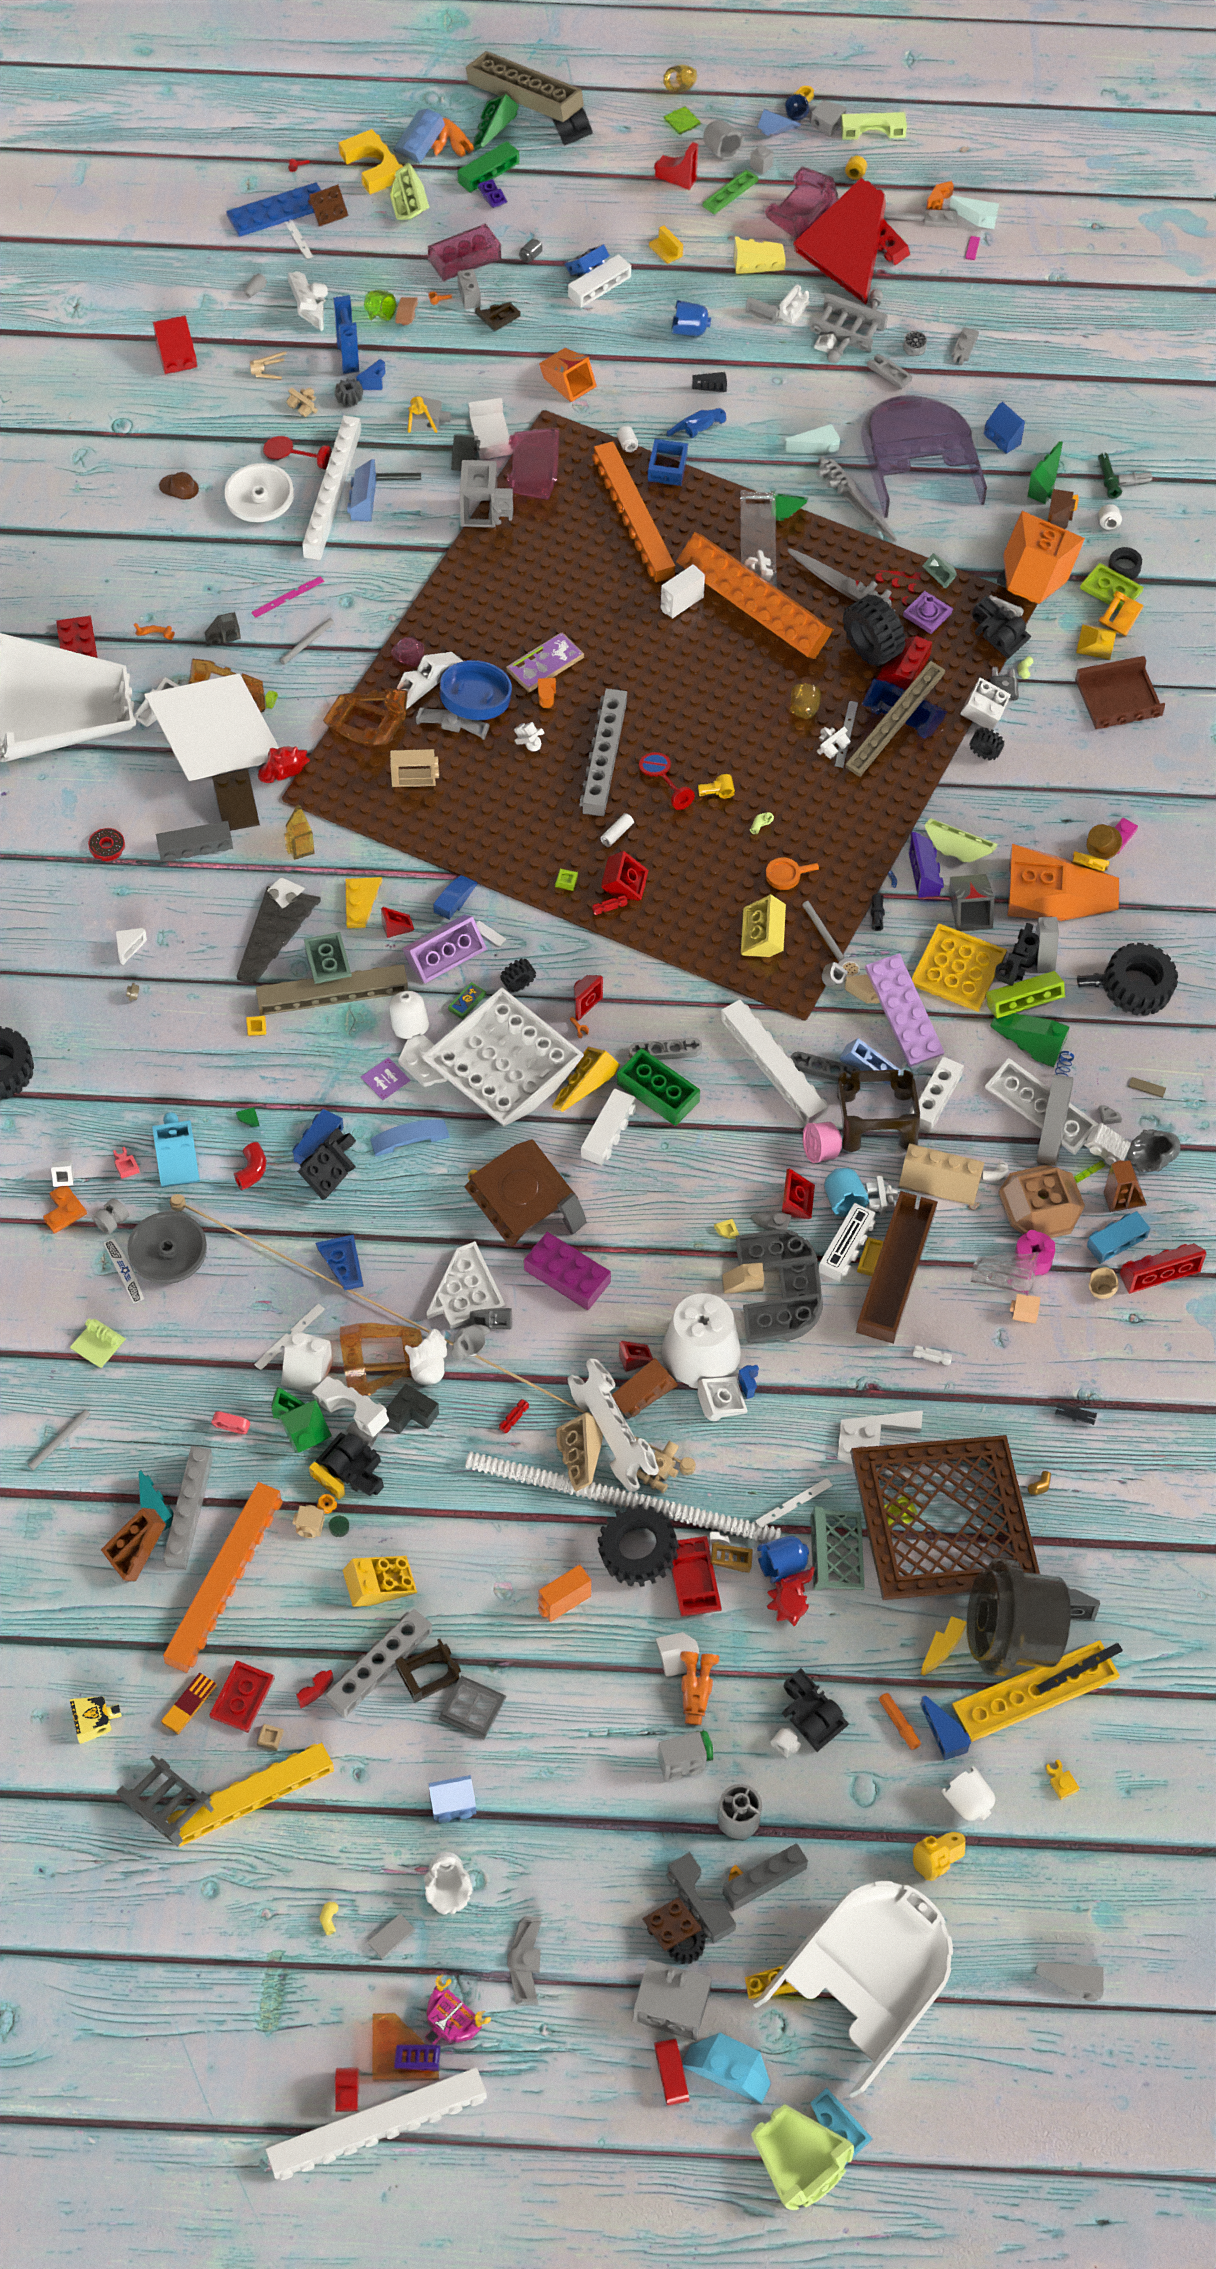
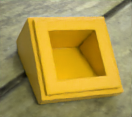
M265 1016L246 1017L248 1036L267 1035Z

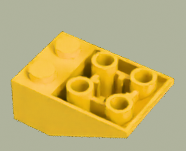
M407 1556L352 1558L342 1570L353 1607L372 1606L417 1593Z

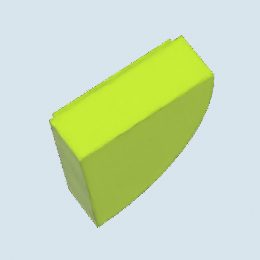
M272 690L267 692L265 696L266 708L272 709L278 698L277 692Z

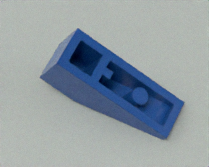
M926 1695L923 1696L920 1705L944 1761L968 1753L971 1744L968 1733H964L962 1726Z

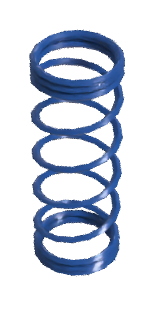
M1061 1051L1058 1058L1061 1064H1063L1061 1061L1071 1063L1070 1061L1074 1060V1054L1070 1051ZM1062 1055H1069L1072 1058H1064ZM1057 1063V1068L1055 1069V1073H1056L1055 1075H1058V1074H1065V1075H1067L1066 1073H1057L1056 1071H1057L1058 1068H1059V1070H1061V1069H1060L1061 1067L1067 1068V1069H1069V1068H1068V1067H1065V1066H1060V1067H1058V1063Z

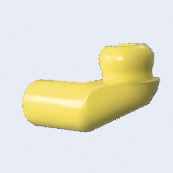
M336 1902L325 1903L319 1916L326 1935H331L336 1931L331 1920L333 1914H336L339 1909Z

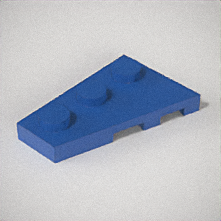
M354 1235L315 1243L316 1248L345 1291L364 1287Z

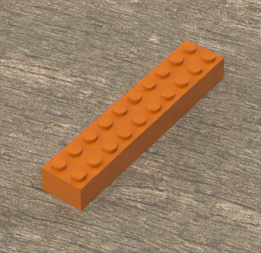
M694 532L676 560V563L685 569L695 565L705 574L704 583L807 657L815 659L834 630L701 534Z

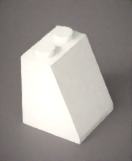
M292 1330L285 1346L281 1385L312 1394V1391L328 1376L333 1364L330 1341Z

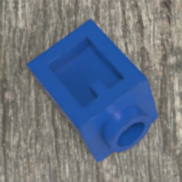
M747 1365L739 1370L738 1381L746 1399L754 1397L755 1389H757L754 1378L758 1376V1365Z

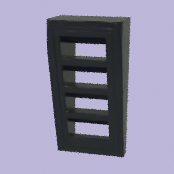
M717 372L692 375V389L727 392L726 373Z

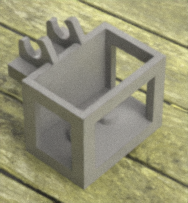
M462 460L460 480L461 526L495 527V524H501L499 517H508L509 520H512L513 489L497 488V461ZM470 500L490 501L489 520L468 519Z

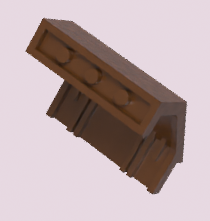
M533 1139L516 1144L471 1175V1179L464 1186L509 1247L515 1245L531 1227L559 1209L557 1205L570 1193L575 1194Z

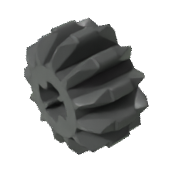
M347 378L346 381L340 380V383L336 384L334 392L338 403H342L343 406L349 404L351 407L352 404L357 405L358 401H362L363 388L359 381L356 382L355 379L349 380Z

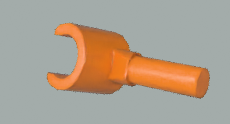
M434 291L428 294L433 305L438 304L440 300L452 298V294L438 296Z
M571 1017L570 1021L577 1029V1037H583L580 1031H584L588 1035L589 1028L586 1025H580L574 1017Z

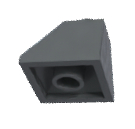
M1059 1587L1054 1590L1053 1620L1095 1621L1100 1607V1600L1069 1587Z

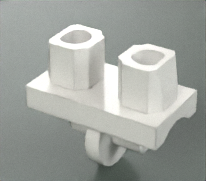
M758 550L756 558L749 557L745 560L744 565L764 580L770 581L773 576V570L768 569L771 561L769 558L764 557L763 551Z
M533 722L526 725L525 723L520 724L514 729L518 736L515 739L516 744H526L530 751L540 749L541 740L537 736L544 734L543 729H536Z
M843 727L833 735L835 732L834 728H822L820 730L822 736L819 737V740L823 743L817 752L820 755L824 753L830 759L838 753L834 746L835 743L841 749H844L851 742L846 735L848 730Z
M877 1176L876 1181L866 1183L867 1194L877 1195V1198L869 1199V1210L879 1211L880 1216H886L887 1201L889 1205H893L894 1200L898 1198V1191L892 1189L890 1185L886 1186L885 1190L882 1176Z

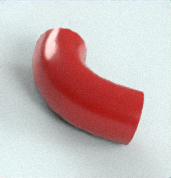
M258 1142L248 1144L242 1151L247 1159V1166L234 1173L235 1181L240 1190L249 1188L260 1181L266 1171L267 1160Z

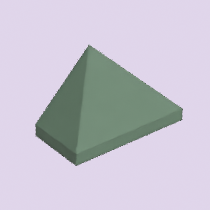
M932 553L922 566L944 588H947L957 575L954 566L935 553Z

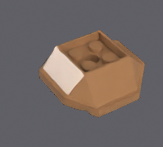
M1049 1165L1010 1173L998 1193L1011 1227L1022 1234L1027 1233L1029 1230L1044 1233L1050 1238L1071 1234L1085 1207L1073 1174Z

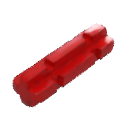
M625 895L618 896V899L612 898L601 902V904H593L592 911L594 915H598L602 911L607 912L618 908V906H626L628 901Z
M520 1399L517 1407L514 1406L505 1417V1420L499 1424L500 1431L503 1433L510 1431L511 1426H514L523 1415L522 1413L526 1412L529 1408L527 1401Z

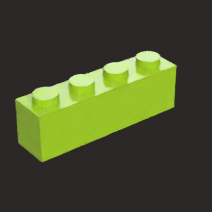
M1055 971L1016 982L1013 986L1007 985L986 992L987 1007L996 1018H1000L1064 998V981Z

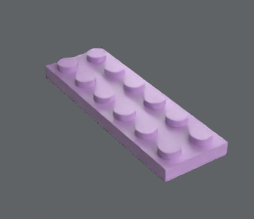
M900 953L867 964L865 970L908 1066L912 1067L944 1055L945 1052Z

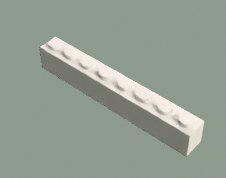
M738 1000L722 1009L721 1021L801 1120L807 1125L827 1117L828 1104L825 1099L819 1097L815 1087L806 1081L805 1075L801 1071L797 1070L793 1060L784 1054L783 1048L779 1044L775 1043L771 1033L762 1027V1023L757 1017L753 1016L747 1004L744 1005L741 1000Z

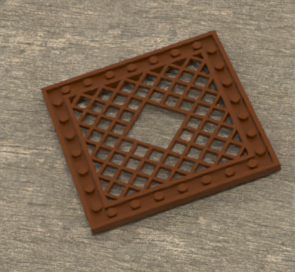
M1007 1435L851 1448V1459L882 1600L1030 1587L1042 1584ZM981 1459L991 1465L987 1471L977 1466ZM951 1461H958L955 1465L951 1463ZM962 1461L971 1466L967 1473L958 1468ZM942 1463L952 1468L948 1475L938 1469ZM923 1464L933 1470L928 1477L919 1471ZM893 1466H899L897 1470L893 1468ZM903 1466L913 1472L909 1478L899 1472ZM884 1467L893 1473L889 1480L880 1474ZM974 1469L983 1475L979 1482L970 1476ZM991 1470H993L994 1477L989 1474ZM954 1471L963 1476L960 1483L950 1477ZM935 1472L944 1478L940 1485L930 1479ZM915 1474L925 1480L921 1486L911 1481ZM896 1476L905 1481L901 1488L892 1483ZM985 1478L995 1483L991 1490L981 1484ZM878 1479L886 1483L882 1489H880ZM966 1479L976 1485L972 1491L962 1486ZM946 1481L956 1486L952 1493L943 1488ZM927 1482L937 1488L932 1495L923 1489ZM908 1484L917 1490L913 1497L903 1491ZM888 1486L897 1491L894 1498L884 1493ZM978 1487L987 1493L983 1500L974 1494ZM996 1487L998 1490V1495L993 1492ZM958 1489L968 1495L964 1502L954 1496ZM939 1491L972 1513L953 1540L920 1518ZM919 1493L929 1498L925 1505L915 1499ZM900 1494L910 1500L905 1507L895 1501ZM989 1496L999 1501L995 1508L986 1503ZM883 1498L890 1502L886 1508L884 1507ZM970 1498L980 1503L976 1510L966 1504ZM912 1502L921 1508L917 1515L908 1510ZM892 1504L902 1510L897 1517L888 1511ZM982 1506L992 1512L988 1518L978 1512ZM1000 1506L1002 1507L1003 1514L998 1511ZM904 1513L913 1518L910 1525L900 1520ZM994 1514L1004 1520L1000 1526L990 1521ZM887 1516L894 1520L890 1527L888 1525ZM974 1516L984 1521L980 1529L971 1523ZM916 1521L926 1527L921 1534L912 1528ZM896 1523L906 1529L902 1535L892 1530ZM987 1524L996 1530L992 1537L982 1531ZM1005 1524L1007 1532L1002 1529ZM967 1526L977 1532L973 1538L963 1533ZM928 1529L937 1535L933 1542L924 1537ZM908 1531L918 1537L914 1544L904 1538ZM998 1533L1008 1538L1004 1545L994 1539ZM979 1534L989 1540L985 1547L975 1541ZM891 1535L898 1539L894 1546ZM959 1536L969 1542L965 1549L955 1543ZM940 1538L949 1543L945 1551L936 1545ZM920 1540L930 1546L926 1552L916 1547ZM900 1542L910 1547L906 1554L896 1548ZM991 1543L1001 1549L997 1555L987 1550ZM1009 1543L1011 1545L1012 1551L1006 1548ZM971 1545L981 1550L977 1557L967 1551ZM952 1546L961 1552L957 1559L947 1553ZM932 1548L942 1554L937 1561L928 1555ZM912 1550L922 1556L918 1563L908 1557ZM1003 1551L1013 1557L1009 1564L999 1558ZM895 1553H896L897 1555H899L900 1557H902V1559H901V1561L898 1563V1565H897ZM983 1553L993 1559L989 1566L979 1560ZM964 1555L973 1560L969 1568L960 1562ZM944 1556L954 1563L950 1569L940 1564ZM924 1559L934 1564L930 1571L920 1565ZM905 1560L914 1566L910 1573L900 1567ZM995 1562H998L1003 1566L991 1568ZM976 1563L983 1567L982 1569H972ZM956 1565L963 1569L961 1571H952ZM936 1567L944 1571L939 1573H933ZM916 1569H919L921 1572L924 1573L913 1575Z

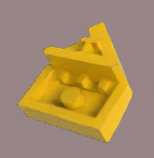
M1077 851L1073 853V863L1102 872L1109 868L1110 861Z

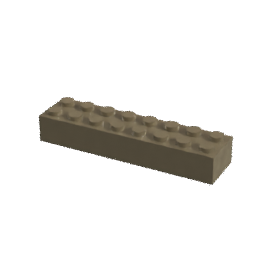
M485 51L466 66L469 84L498 96L506 94L515 103L561 122L566 121L584 106L582 89L491 52Z

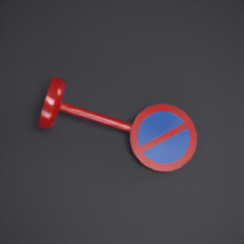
M652 752L640 759L639 768L642 773L648 776H661L672 788L674 793L671 797V804L676 810L685 809L693 802L695 794L691 788L681 787L677 789L665 773L671 768V761L668 756L659 752Z

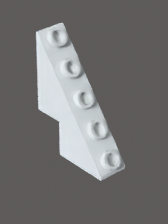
M452 652L425 655L417 671L404 672L391 701L405 711L441 682L443 673L450 666L463 660Z

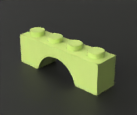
M905 112L842 114L840 126L842 140L858 139L863 132L868 130L882 131L889 138H906L907 123Z

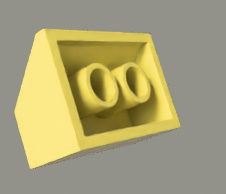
M769 895L743 908L742 955L771 957L783 951L786 904Z

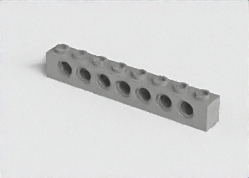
M606 688L605 695H601L600 706H602V710H598L597 720L600 721L599 724H595L594 734L597 735L596 738L592 739L591 748L594 750L589 754V763L591 765L587 766L586 769L588 780L583 783L585 794L581 795L580 798L583 814L605 815L627 704V691Z

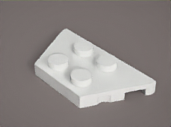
M419 1033L413 1035L412 1039L407 1040L398 1059L399 1064L423 1087L431 1086L434 1083L446 1082L447 1079L422 1059V1056L435 1045Z

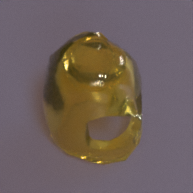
M675 65L667 69L664 74L663 83L673 93L685 92L696 83L697 71L689 65ZM673 72H676L675 79L679 87H673L670 83V75Z
M809 684L792 686L791 712L797 717L811 718L820 706V689Z

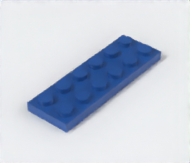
M317 182L227 210V217L237 235L241 237L289 220L313 214V207L308 203L309 195L321 191Z

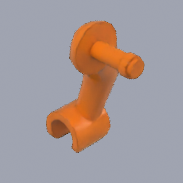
M137 623L134 624V627L137 629L136 635L138 636L150 633H163L164 638L172 640L175 632L171 631V626L166 628L156 625L139 627Z

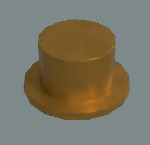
M1098 824L1089 831L1086 847L1092 856L1107 860L1114 857L1120 851L1122 836L1115 827Z

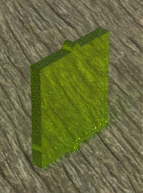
M686 106L673 110V112L664 116V119L679 135L692 131L693 128L701 125V122Z

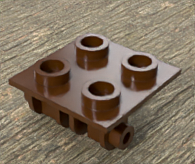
M339 184L309 195L308 203L313 207L319 227L349 216Z
M680 1897L642 1918L648 1927V1933L650 1936L654 1935L664 1951L702 1930Z

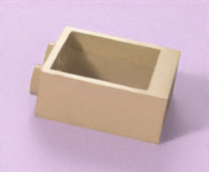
M434 749L390 751L392 787L436 786L435 778H439L438 757H434ZM430 766V769H399V767Z

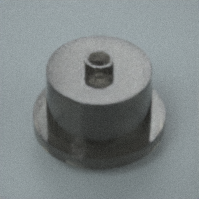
M1005 1557L993 1559L987 1568L979 1572L973 1583L968 1602L967 1639L973 1658L979 1661L982 1670L986 1674L1006 1676L1015 1665L1053 1668L1059 1663L1066 1649L1071 1622L1070 1596L1065 1581L1059 1576L1023 1572L1017 1560Z

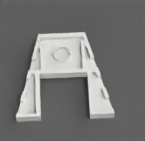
M923 1411L842 1419L837 1459L853 1465L850 1454L851 1448L879 1446L881 1428L921 1432ZM893 1466V1468H894L895 1470H897L898 1467H899V1466ZM905 1466L899 1471L907 1478L913 1473ZM885 1467L881 1471V1473L886 1474L888 1476L893 1475V1473ZM917 1474L911 1480L915 1484H917ZM898 1476L894 1478L895 1480L900 1482L902 1480Z

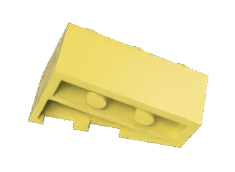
M735 236L733 261L736 274L785 270L783 244L767 241L759 243L754 242V239L747 241Z

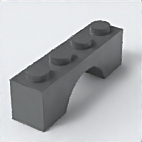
M689 1852L668 1864L667 1878L672 1885L675 1884L677 1886L680 1899L683 1903H688L691 1908L689 1911L695 1920H699L705 1938H710L714 1944L734 1932L736 1922L725 1906H711L704 1903L698 1897L695 1885L701 1877V1868L692 1854Z

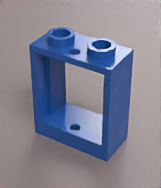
M655 439L648 467V481L681 486L688 456V443ZM657 453L681 456L679 469L655 465Z

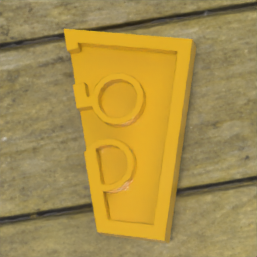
M382 877L345 879L347 928L366 927L374 900H376L377 892L382 884Z

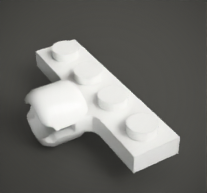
M288 272L287 279L300 309L316 311L318 303L321 301L323 303L326 302L324 297L328 294V290L325 284L312 283L309 285L305 275L301 272Z

